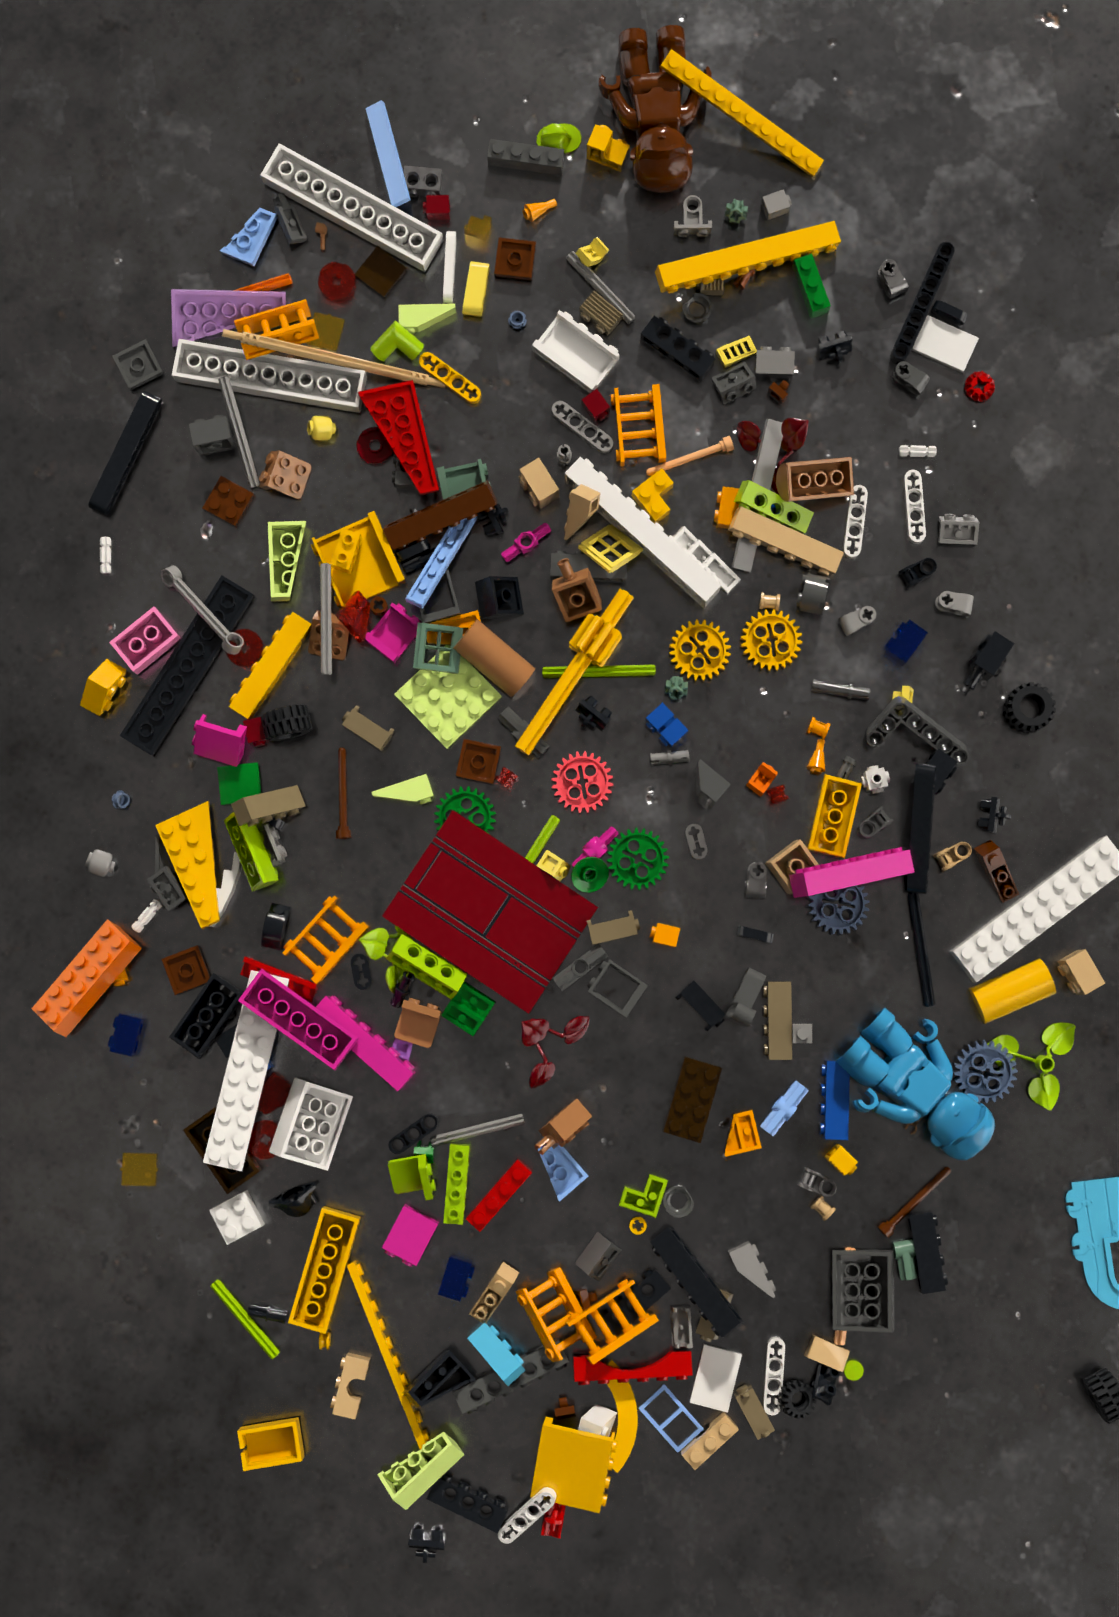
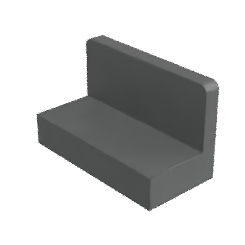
M597 1232L575 1264L587 1275L600 1281L622 1249Z

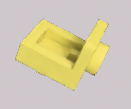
M596 237L590 245L579 248L575 254L579 257L582 264L590 267L599 264L609 252V249Z

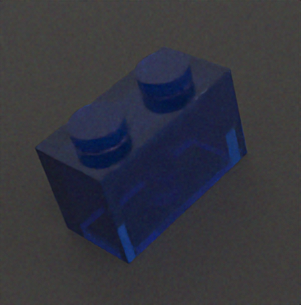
M910 619L907 623H901L896 630L899 634L895 639L891 637L885 645L888 648L885 653L902 666L907 663L928 634L927 631Z
M119 1013L113 1022L115 1031L114 1035H111L109 1038V1051L131 1057L136 1056L145 1019Z
M450 1255L438 1295L459 1302L462 1297L466 1298L469 1286H466L468 1278L472 1279L475 1267H472L473 1261Z

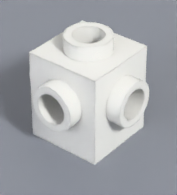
M878 765L867 767V771L862 773L863 777H861L863 788H866V792L872 791L873 794L884 792V788L888 787L890 782L888 771L885 772L884 767L879 768ZM875 775H878L879 782L874 781L873 777Z

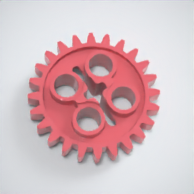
M577 751L574 758L569 754L568 761L562 758L563 765L557 763V767L560 770L553 771L557 777L552 778L551 781L557 784L553 785L552 789H558L554 796H561L558 802L565 801L564 808L570 805L571 812L578 808V812L581 813L582 808H585L586 812L589 813L590 807L596 811V804L602 807L601 800L608 801L605 794L612 793L608 787H612L613 783L608 782V780L613 779V776L607 775L611 769L604 768L607 762L600 763V756L596 760L593 759L594 753L587 757L586 751H584L583 756H580ZM578 766L582 767L584 781H588L585 783L586 799L583 798L581 784H577L580 781ZM587 767H594L596 773L593 776L586 775L585 769ZM574 770L577 776L575 779H568L566 772ZM590 786H597L599 792L596 795H591L588 792ZM571 789H578L580 796L572 798L569 795Z

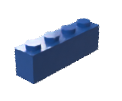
M825 1060V1065H821V1076H824V1084H821L820 1093L821 1096H824V1104H820V1115H823V1123H820L819 1129L820 1135H823V1139L848 1140L850 1074L837 1062Z

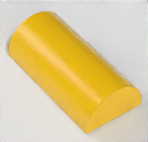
M824 774L807 847L809 851L835 858H845L862 783Z
M1040 958L968 988L984 1024L1056 994V987L1052 976Z

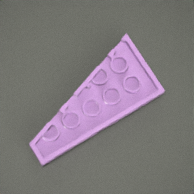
M171 289L172 347L178 345L179 339L195 341L205 336H211L223 332V329L230 330L236 328L234 320L286 305V292Z

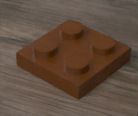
M499 237L494 276L532 280L536 241Z
M220 476L202 509L237 527L255 495L225 477Z
M463 739L456 777L494 784L501 746Z
M199 945L162 959L174 995L204 985L210 978Z

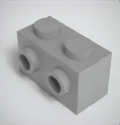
M762 346L761 350L756 352V374L794 375L795 351H791V347H780L779 351H774L772 347Z

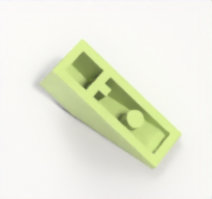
M455 304L398 305L399 324L412 335L456 313Z
M427 774L372 792L373 797L411 803L420 802V805L431 802V798H434Z

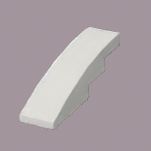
M682 526L673 536L678 541L677 545L681 549L686 548L692 554V559L703 563L710 575L714 574L720 579L721 588L726 593H729L741 580L685 526Z
M234 852L232 870H224L221 889L216 888L220 918L235 892L241 874L242 865L237 852Z

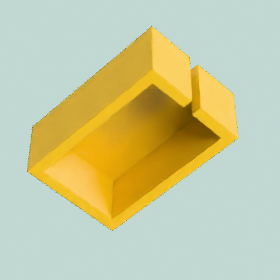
M299 1417L242 1426L237 1431L240 1449H243L241 1452L243 1471L301 1462L305 1457Z

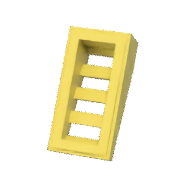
M750 336L716 349V355L723 369L751 357L757 352ZM746 342L751 350L749 352H747L744 346V343ZM738 346L741 347V349L743 350L744 354H740V352H739V350H738V348H737ZM731 349H734V350H735V352H736V354H737L736 357H734V355H733ZM725 352H728L731 359H727Z

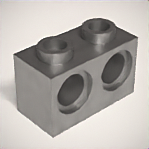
M404 166V177L410 197H417V195L425 197L426 195H441L442 169ZM411 180L418 181L415 185L408 184ZM429 182L436 183L433 187L427 186Z

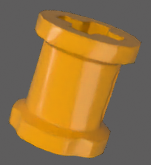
M812 717L807 733L812 732L825 739L830 723L825 724Z

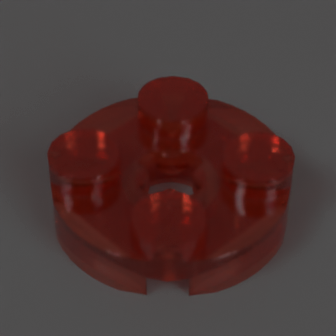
M331 262L321 269L318 285L325 297L331 301H338L348 298L356 288V278L353 270L348 265ZM333 278H341L340 285H333Z
M236 630L234 633L239 634L243 638L244 643L250 646V649H247L246 653L240 650L238 654L233 655L226 652V655L232 663L239 667H251L262 657L263 641L252 630ZM228 641L230 644L237 646L236 643Z
M261 1120L254 1123L248 1150L254 1157L270 1159L276 1156L269 1152L278 1126L274 1121ZM263 1134L271 1138V1141H268V1145H264V1142L260 1141V1138H263Z

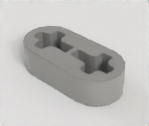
M690 824L685 830L689 851L694 859L701 860L707 855V845L703 830L698 824ZM692 827H694L695 830H699V833L696 834V841H694L693 835H689L688 833L691 831ZM695 843H698L699 847L704 849L701 856L693 852L696 849Z

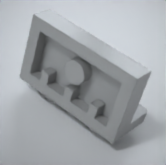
M944 514V516H939V543L977 545L980 522L974 515L956 517L954 514Z

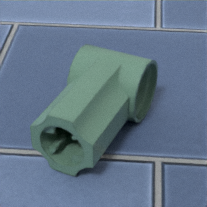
M913 1240L892 1242L900 1280L917 1278Z

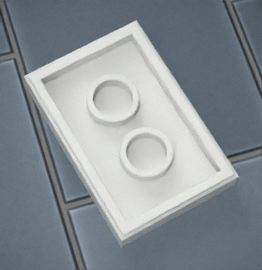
M927 315L912 347V351L963 373L979 338Z
M703 1344L689 1402L728 1413L742 1354Z

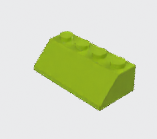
M234 812L231 813L224 820V823L252 892L274 884L278 881V871L271 863V854L265 848L263 834L258 830L257 825L248 827L247 824L239 826Z

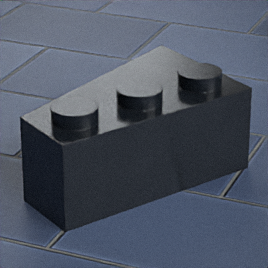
M446 1350L402 1393L415 1407H422L476 1379L450 1350Z

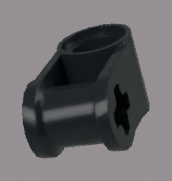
M924 558L915 564L905 567L898 573L903 576L907 583L906 587L909 589L931 577L937 569V564L932 558ZM923 564H930L932 571H924Z

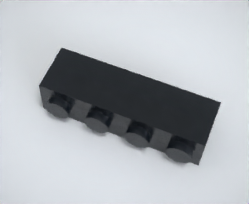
M930 1210L907 1214L910 1237L915 1247L914 1261L919 1291L922 1294L946 1291L945 1285H948L946 1273H943L942 1270L945 1262L943 1254L939 1252L941 1238L939 1234H936L935 1228L938 1226L936 1214L933 1215V1212Z

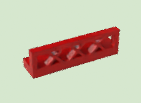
M244 957L243 962L245 963L240 975L249 978L251 970L259 972L262 968L271 975L288 978L289 989L306 1001L313 1002L319 984L252 958Z

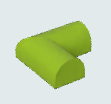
M395 320L371 346V351L379 360L385 361L398 348L407 357L414 360L422 351L424 344Z
M649 1174L644 1192L624 1187L619 1206L656 1218L668 1180Z

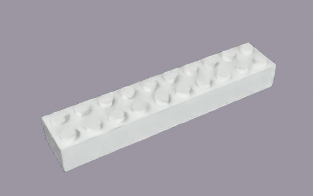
M280 143L260 174L265 185L280 193H284L285 196L370 243L378 245L383 250L423 272H426L443 243V235L438 230Z
M183 339L178 340L172 377L176 382L221 389L218 379L228 376L233 392L355 413L361 412L362 400L357 392L365 390L367 380L364 370L271 354L246 360L242 349Z
M579 457L565 472V483L572 489H576L579 485L583 484L600 492L597 512L643 548L642 553L701 607L705 608L719 593L721 588L720 579L714 574L710 575L703 563L692 559V554L686 548L681 549L677 545L678 541L670 535L668 537L663 532L664 529L657 522L654 524L644 510L640 511L635 507L636 503L630 497L625 498L621 494L622 490L617 485H611L604 473L593 469L594 465L588 459L584 460Z
M1108 836L1099 838L949 952L973 983L978 982L1119 876L1118 849Z
M251 970L247 987L258 974V971ZM271 975L288 987V978ZM243 1004L203 1163L241 1172L243 1171L277 1029Z

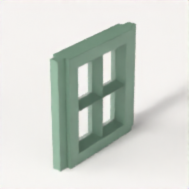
M418 622L413 668L458 674L460 654L453 647L463 636V628ZM427 631L438 632L436 646L426 645ZM442 632L452 634L451 648L440 647ZM425 649L436 650L434 664L424 663ZM440 650L450 652L449 666L438 664Z

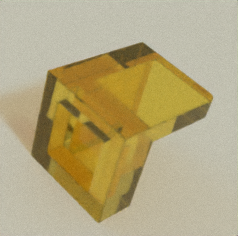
M484 215L483 219L471 216L468 225L465 224L464 226L465 234L486 241L492 226V218Z

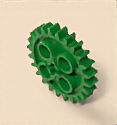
M461 786L459 792H456L453 788V795L446 792L447 799L440 798L443 804L436 805L440 812L434 813V815L439 817V819L434 820V823L440 824L436 828L437 831L440 830L446 821L448 812L454 810L460 815L463 813L467 815L477 806L479 809L468 816L469 821L475 824L473 822L474 816L481 814L484 816V821L481 824L475 825L485 832L494 830L490 825L491 823H496V820L491 818V816L496 815V812L490 811L494 805L487 804L490 798L483 799L484 792L477 795V788L473 792H471L470 786L467 787L466 791H463ZM463 800H471L472 806L469 809L462 808Z
M635 828L634 833L627 829L626 836L622 832L620 833L622 839L614 838L617 843L616 845L610 844L613 851H608L607 854L612 856V858L607 859V862L612 863V865L608 867V870L614 869L615 872L611 876H618L617 883L623 880V887L630 884V889L632 890L634 885H637L638 890H641V885H644L648 889L649 882L652 885H656L654 879L661 880L659 873H666L662 867H668L669 864L665 863L664 860L669 859V856L663 853L668 849L661 848L664 841L658 843L659 835L653 838V831H650L647 835L645 834V828H643L641 833L638 832L637 828ZM636 841L639 844V849L631 851L628 848L629 842ZM625 850L634 856L640 854L641 859L651 863L653 868L642 862L635 864V859L623 854L622 851ZM646 851H655L656 858L648 860L645 856ZM627 858L630 861V866L625 869L622 868L619 864L621 859ZM639 867L647 869L648 873L645 877L637 875Z

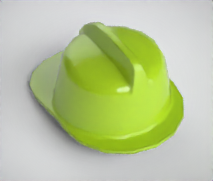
M552 123L543 127L537 135L538 146L564 149V153L576 150L581 143L580 131L571 124Z

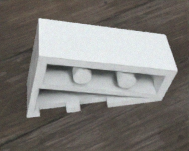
M595 1404L581 1417L578 1430L609 1437L617 1412Z

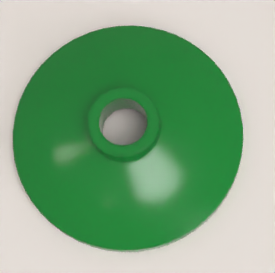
M586 857L574 866L571 880L578 890L588 893L594 892L603 887L607 882L609 870L602 859Z

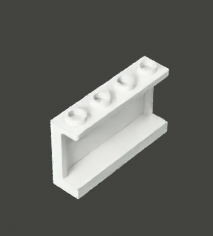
M560 310L540 339H536L532 344L533 352L589 393L598 388L619 360L618 350L614 346L606 345L599 335L591 334L584 324L576 323L569 313H563Z

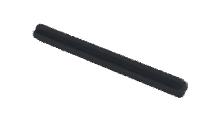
M909 893L908 900L925 1007L935 1006V997L919 893Z

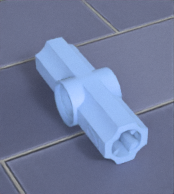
M795 1080L786 1093L780 1096L772 1106V1111L761 1123L760 1127L771 1136H774L783 1123L791 1118L797 1109V1105L809 1090Z

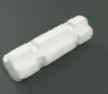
M901 445L899 447V456L905 457L907 455H910V457H925L926 455L928 457H935L937 453L936 446L911 445L908 447V445Z
M101 537L100 563L102 565H100V572L102 574H110L111 548L109 546H111V538Z
M153 899L149 904L150 907H147L138 917V921L132 924L133 930L140 933L144 929V925H147L154 917L156 910L159 911L162 905L157 899Z

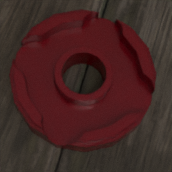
M370 427L362 431L356 443L360 458L371 465H380L388 461L393 455V450L378 427ZM377 441L381 445L378 450H372L370 444Z

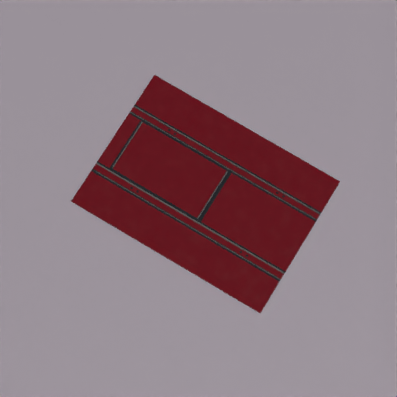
M452 810L382 917L529 1014L587 925V920L592 918L598 907Z

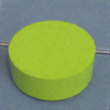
M849 1360L846 1362L843 1372L849 1380L856 1381L862 1377L864 1369L859 1361Z

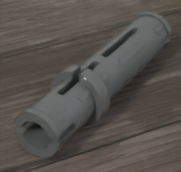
M814 679L811 692L866 701L869 700L870 695L869 688Z

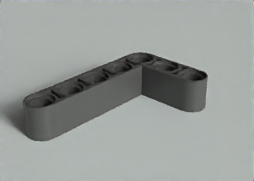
M895 697L866 730L867 743L872 747H878L900 723H903L936 750L940 749L956 760L957 765H962L968 760L967 747L964 743L904 697ZM897 705H903L905 707L903 710L900 711L895 709ZM914 716L920 718L917 722L910 721ZM885 719L892 720V723L887 725L884 724L883 721ZM927 728H933L934 732L926 733L925 730ZM873 733H877L880 735L878 738L870 737V735ZM946 739L949 741L945 745L940 744L941 740ZM957 751L964 752L961 756L954 755Z
M750 967L747 969L725 1018L741 1026H750L756 1010L752 1009L766 979V975Z

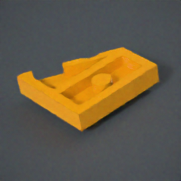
M753 1110L733 1114L724 1152L725 1157L762 1148Z

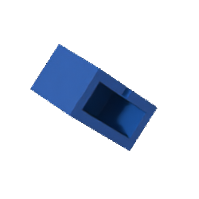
M662 702L646 717L645 721L647 723L645 725L652 733L654 731L657 732L660 736L658 739L665 747L669 745L672 748L689 730L678 718L675 719L673 717L674 714Z

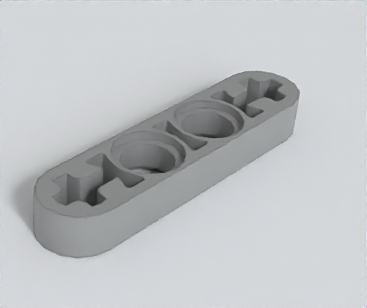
M557 401L553 404L552 415L599 452L606 454L612 450L613 440L608 434L566 402ZM556 407H564L563 411L568 415L566 420H564L565 415L563 413L557 414ZM572 417L580 419L581 422L578 426L570 424ZM588 428L595 430V435L591 438L586 437L584 433ZM599 434L601 435V436H600V440H601V441H603V442H605L606 440L609 441V442H608V446H609V447H606V446H605L604 448H602V447H601L602 443H601L600 441H598V440L596 441V443H594V441L597 439V437H598Z

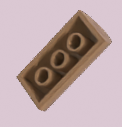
M852 457L781 464L776 475V486L780 497L784 501L790 502L854 495Z
M478 619L475 620L453 647L456 652L510 697H513L521 689L536 669Z

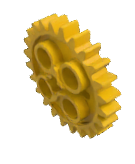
M766 609L763 616L760 612H757V619L751 616L752 623H745L748 629H742V632L746 634L740 637V640L745 641V643L741 644L742 648H746L743 655L749 654L750 656L747 661L753 659V666L759 663L760 670L767 666V670L770 671L771 667L774 666L775 671H778L779 665L785 669V662L791 665V658L796 659L798 657L794 652L801 651L797 645H801L803 641L797 640V638L801 637L802 633H796L800 626H793L796 620L789 621V614L782 617L783 611L776 615L775 609L772 610L771 614ZM767 624H770L772 639H776L773 643V648L776 653L775 657H773L772 655L771 642H767L769 638ZM774 626H782L784 632L781 634L776 633ZM758 628L763 629L765 636L758 637L755 630ZM778 644H785L787 651L780 652L777 648ZM766 647L769 654L766 656L761 655L759 648Z
M696 619L695 625L688 621L687 628L681 625L682 632L675 631L678 638H671L675 644L669 645L671 649H674V651L669 652V655L675 656L671 663L677 662L674 669L681 668L680 675L686 672L687 679L692 675L694 676V681L701 677L702 682H704L705 676H708L711 680L712 673L718 676V669L724 671L725 668L722 663L728 664L729 661L725 657H730L731 653L726 652V650H729L731 646L725 645L729 638L723 639L725 631L719 633L720 626L714 629L713 622L708 626L705 619L702 624H699L698 619ZM704 633L707 636V640L701 642L697 639V635ZM689 637H692L694 639L698 648H704L703 654L711 662V664H708L706 662L705 658L700 652L698 654L696 653L697 647L694 645L692 641H690ZM684 644H688L691 646L692 651L685 653L681 647ZM715 648L718 651V656H710L708 650ZM699 659L703 662V666L696 668L693 665V661Z

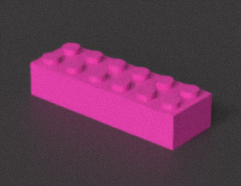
M902 847L797 869L795 870L796 874L789 875L793 896L797 898L910 874L915 871L910 850L903 851Z
M262 968L238 1000L335 1071L359 1039Z
M325 996L316 1008L359 1039L351 1050L395 1090L400 1091L416 1073L413 1070L415 1066L408 1060H401L399 1058L401 1054L393 1047L388 1048L385 1045L386 1041L379 1034L374 1036L370 1032L372 1028L364 1021L359 1022L356 1020L357 1015L349 1008L345 1010L341 1006L343 1002L336 996Z

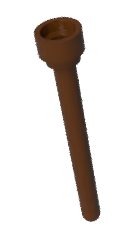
M340 747L338 749L339 826L338 830H336V839H350L351 830L347 826L346 750Z
M945 1167L890 1221L882 1222L878 1229L887 1238H890L894 1234V1227L951 1173V1169Z

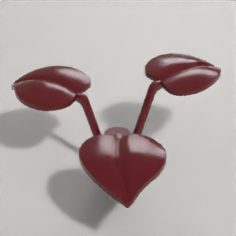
M787 418L782 423L781 432L783 437L781 447L788 453L775 467L771 487L777 493L776 475L778 468L794 453L793 450H798L803 446L808 431V420ZM741 421L737 424V435L741 446L747 451H755L758 448V443L761 442V439H759L761 436L759 427L750 421Z
M578 1016L570 1020L565 1026L564 1033L550 1029L549 1022L545 1019L533 1018L521 1022L522 1043L525 1046L535 1044L543 1058V1063L537 1064L531 1072L529 1087L531 1089L548 1082L555 1072V1065L552 1062L548 1063L538 1041L543 1040L548 1031L556 1036L565 1038L564 1042L566 1044L575 1043L586 1033L589 1026V1016Z

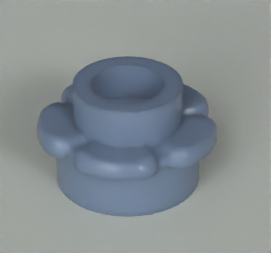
M521 311L512 312L508 318L509 325H512L514 329L524 327L527 323L526 315Z
M119 790L116 794H113L112 803L114 808L122 809L129 805L130 798L124 791Z

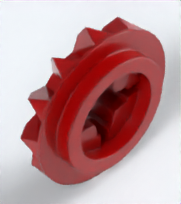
M983 371L974 372L965 381V392L974 401H985L994 393L995 380L991 378L990 374H986ZM977 381H980L981 384H986L983 387V391L980 388H974L978 384Z

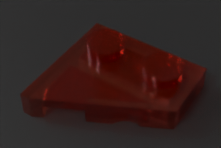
M358 590L336 614V617L359 643L365 640L370 603Z
M273 1071L263 1085L258 1110L267 1115L275 1109L284 1106L292 1084Z

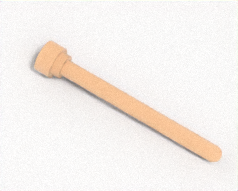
M724 437L716 445L646 470V474L652 476L661 468L666 471L721 450L722 452L733 451L734 446L731 437Z

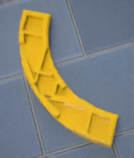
M612 1359L608 1363L609 1366L620 1368ZM609 1380L607 1385L614 1396L618 1411V1426L614 1439L617 1441L615 1453L612 1452L611 1458L614 1459L612 1469L618 1473L627 1461L634 1446L638 1414L630 1383H617V1380Z

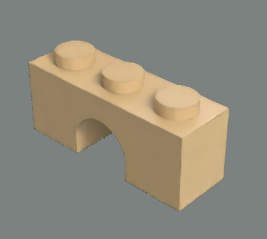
M347 1353L346 1358L342 1357L340 1369H343L341 1377L338 1376L335 1388L338 1389L337 1396H333L330 1408H334L332 1414L356 1419L362 1397L350 1392L349 1382L353 1379H366L371 1358Z
M722 1412L710 1423L709 1428L700 1437L694 1438L681 1450V1455L696 1470L739 1430L738 1426L726 1412Z

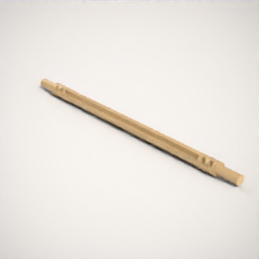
M223 329L222 337L239 340L240 343L347 368L364 370L365 372L403 381L413 380L414 383L424 386L428 384L441 388L446 387L438 379L415 371L244 331L239 333Z

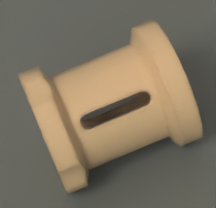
M761 592L759 609L770 608L778 611L780 594L771 596Z
M822 1195L810 1206L811 1209H815L822 1216L823 1221H826L836 1210L834 1206L831 1207L824 1200Z

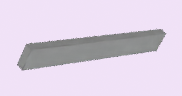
M766 419L752 477V482L768 490L771 488L783 437L781 432L782 422L772 419ZM756 496L754 502L758 506L760 500ZM745 537L738 538L731 568L751 572L757 546L749 542L750 539Z

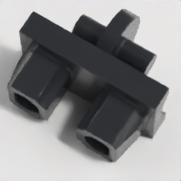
M843 330L837 332L835 340L829 341L828 336L819 337V359L836 358L838 363L842 362V356L852 351V336H847Z
M499 503L494 506L496 512L491 510L485 513L483 510L477 513L479 520L487 516L491 520V522L482 526L487 536L495 533L499 535L504 533L498 518H500L502 523L506 522L505 514L509 511L507 508L501 509Z
M589 696L585 700L582 699L576 711L580 713L579 718L584 721L581 725L583 729L589 725L592 729L596 726L603 731L610 721L609 718L612 712L605 707L600 712L594 707L598 702L593 696Z
M998 797L981 800V811H990L989 818L980 817L978 827L997 834L998 818H1000L999 825L1005 826V819H1011V815L1006 814L1007 807L1001 806L999 813L1000 799Z
M823 1364L818 1365L816 1380L811 1384V1387L814 1389L812 1397L823 1401L826 1405H831L832 1398L836 1395L835 1382L839 1378L840 1371Z
M413 1529L408 1546L409 1548L424 1549V1551L416 1550V1556L423 1557V1563H427L428 1557L435 1558L436 1552L428 1551V1549L444 1550L445 1543L443 1542L442 1531L432 1530L431 1541L423 1540V1529Z

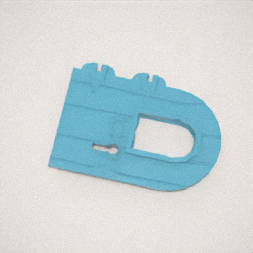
M1119 1177L1071 1182L1072 1189L1066 1193L1065 1203H1073V1206H1066V1210L1077 1221L1078 1232L1072 1236L1071 1245L1073 1247L1079 1245V1249H1073V1255L1078 1261H1082L1086 1282L1092 1293L1108 1306L1119 1309V1284L1114 1275L1110 1243L1119 1241Z

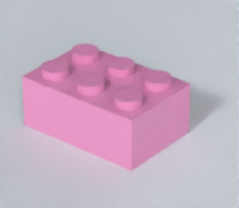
M152 607L109 643L130 669L138 675L178 643L181 637L156 607Z

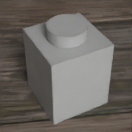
M784 189L763 196L761 201L767 220L787 214L792 205L789 195L785 194Z
M792 1024V1043H812V1024Z

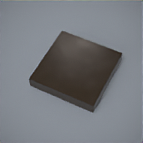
M377 245L354 275L385 299L405 274L407 267Z

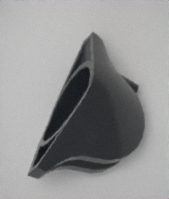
M312 1182L293 1187L269 1200L268 1204L270 1207L282 1210L291 1217H301L309 1212L311 1205L317 1203L313 1191L316 1189V1183Z

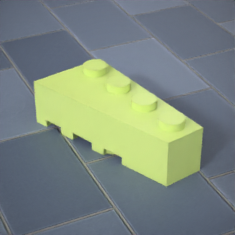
M306 521L268 522L271 602L290 601Z
M442 1432L425 1443L421 1450L408 1454L407 1459L400 1463L397 1461L391 1465V1469L386 1472L381 1471L377 1475L391 1498L407 1510L460 1460L464 1453L451 1437Z

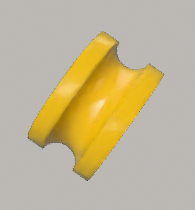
M642 1217L633 1218L629 1224L631 1232L636 1235L644 1233L647 1228L646 1220ZM639 1220L640 1223L644 1224V1228L641 1227L642 1230L637 1231V1228H633L634 1221Z
M330 1332L326 1334L320 1333L319 1350H322L324 1347L329 1350L331 1342Z

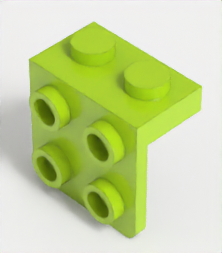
M426 1154L388 1161L394 1193L401 1194L423 1190L426 1201L433 1199V1191H436V1184L434 1179L431 1180V1175H433L431 1163L428 1164Z

